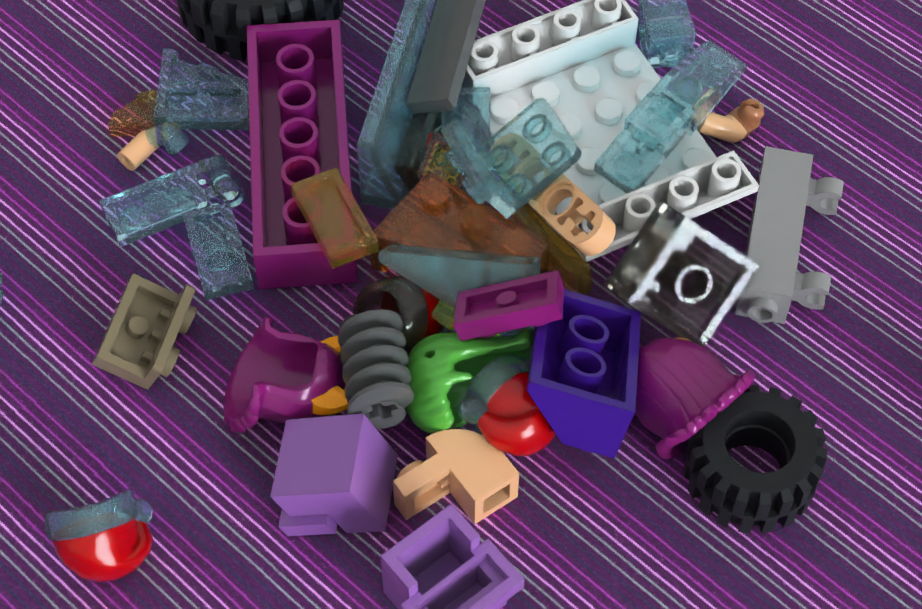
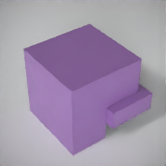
M364 413L286 420L270 497L282 508L278 527L287 536L336 534L337 524L346 533L386 531L398 454Z
M452 504L448 505L380 556L383 592L397 609H501L507 604L508 599L524 588V577L489 539L480 544V535Z

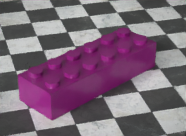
M340 20L247 25L253 258L259 289L356 283L358 282Z

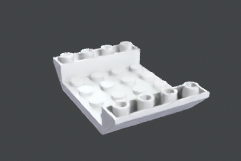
M582 0L475 40L462 83L473 118L493 149L502 140L510 136L524 138L613 220L616 233L609 247L597 255L585 256L529 205L558 253L585 263L753 194L759 188V184L734 150L716 157L635 43L638 17L625 0ZM518 157L512 162V165L518 170L524 164ZM547 174L539 176L531 185L530 191L537 190L542 186L547 178ZM567 197L558 204L555 215L563 213L570 206L572 197ZM586 219L578 225L586 234L593 229V226Z

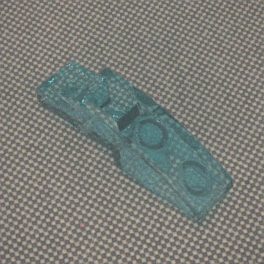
M710 40L698 46L672 68L625 118L624 129L596 160L594 171L626 194L642 188L686 134L691 136L745 72L747 64Z

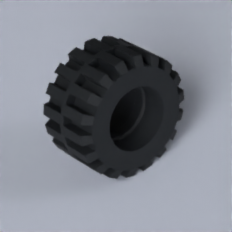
M751 385L723 411L717 412V415L710 422H707L702 429L690 437L684 465L685 479H690L687 489L692 498L701 497L699 508L706 515L714 511L718 514L716 523L726 528L731 521L739 524L738 532L750 533L752 526H759L761 533L773 532L776 522L784 528L793 523L796 514L801 516L808 508L814 496L827 460V449L823 448L826 437L823 428H814L817 422V417L811 410L803 413L800 410L802 401L793 395L789 400L780 397L782 390L770 387L769 393L760 392L759 385ZM738 446L761 448L777 460L781 469L769 473L747 470L731 458L728 450Z

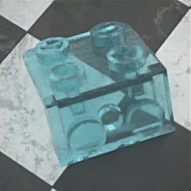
M538 98L483 144L456 118L440 130L450 146V149L445 152L447 158L462 175L466 174L467 176L462 181L464 188L477 203L481 205L487 200L506 219L528 203L561 174L566 172L580 159L582 154L552 106L544 98Z

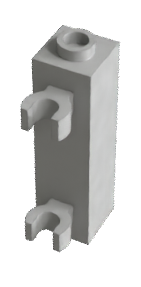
M765 147L757 183L759 188L755 193L735 315L750 317L752 320L761 323L776 322L785 324L791 301H797L802 306L810 309H824L825 297L829 294L831 275L815 271L804 274L797 273L806 206L812 207L815 211L822 214L836 215L838 201L842 198L844 181L833 177H824L818 180L810 179L814 156L812 154Z

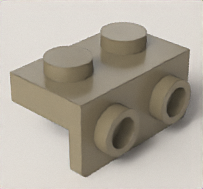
M133 273L126 283L91 365L147 390L159 375L167 378L180 353L179 349L173 347L178 333L186 334L197 311L196 307L190 305L196 288L186 284L182 291L177 294Z

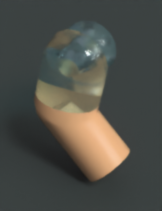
M169 121L142 130L117 153V157L127 169L134 171L162 144L170 154L176 155L189 143V136L180 129L182 125Z

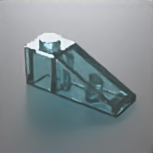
M391 244L379 251L378 261L438 299L448 303L451 307L456 308L457 292L540 274L541 257ZM522 328L501 333H519Z

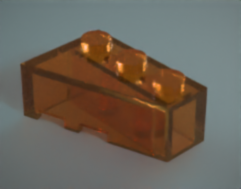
M431 171L423 177L369 235L371 269L386 273L387 269L390 268L415 275V280L418 282L430 284L433 280L458 287L459 292L548 272L550 243Z

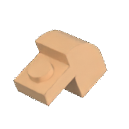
M448 429L425 437L426 461L417 460L410 463L393 480L394 505L406 520L451 493L475 525L518 497L519 472L502 451H498L487 443L483 435L465 429Z

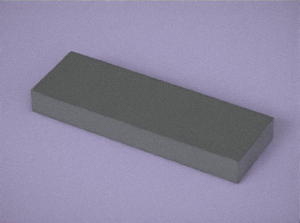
M437 0L406 105L413 114L455 110L486 0Z

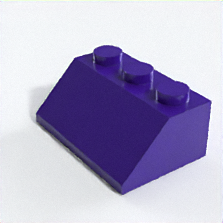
M564 289L563 319L535 327L526 390L562 444L576 447L586 452L615 458L636 409L641 312Z

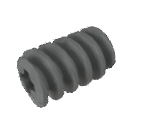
M383 309L369 310L346 318L341 323L338 333V343L341 347L340 360L343 364L342 376L346 384L344 392L348 401L347 415L364 413L376 429L396 426L402 422L407 414L405 408L414 399V391L409 386L412 377L409 369L406 367L409 361L408 354L404 350L406 338L403 332H401L404 325L403 320L398 313Z

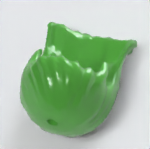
M524 327L519 333L507 337H477L460 341L457 332L438 333L418 342L408 355L409 361L406 366L412 377L409 386L414 391L413 402L406 407V411L413 423L431 435L443 430L456 429L475 421L476 416L462 415L459 412L470 405L489 401L491 396L506 381L518 373L529 372L534 338L532 329Z

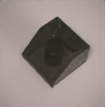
M660 200L604 285L626 303L682 338L689 339L705 347L760 265Z

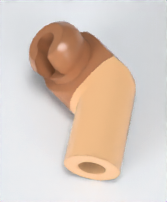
M745 99L740 106L733 109L726 116L702 110L697 118L695 127L699 133L730 143H737L760 126V119L764 116V108L755 99Z

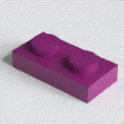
M556 270L457 292L453 325L460 341L477 337H492L500 332L528 326H543L549 322L563 319L564 285L559 271Z

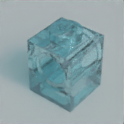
M639 0L637 37L641 51L651 66L658 68L691 64L696 32L686 0Z

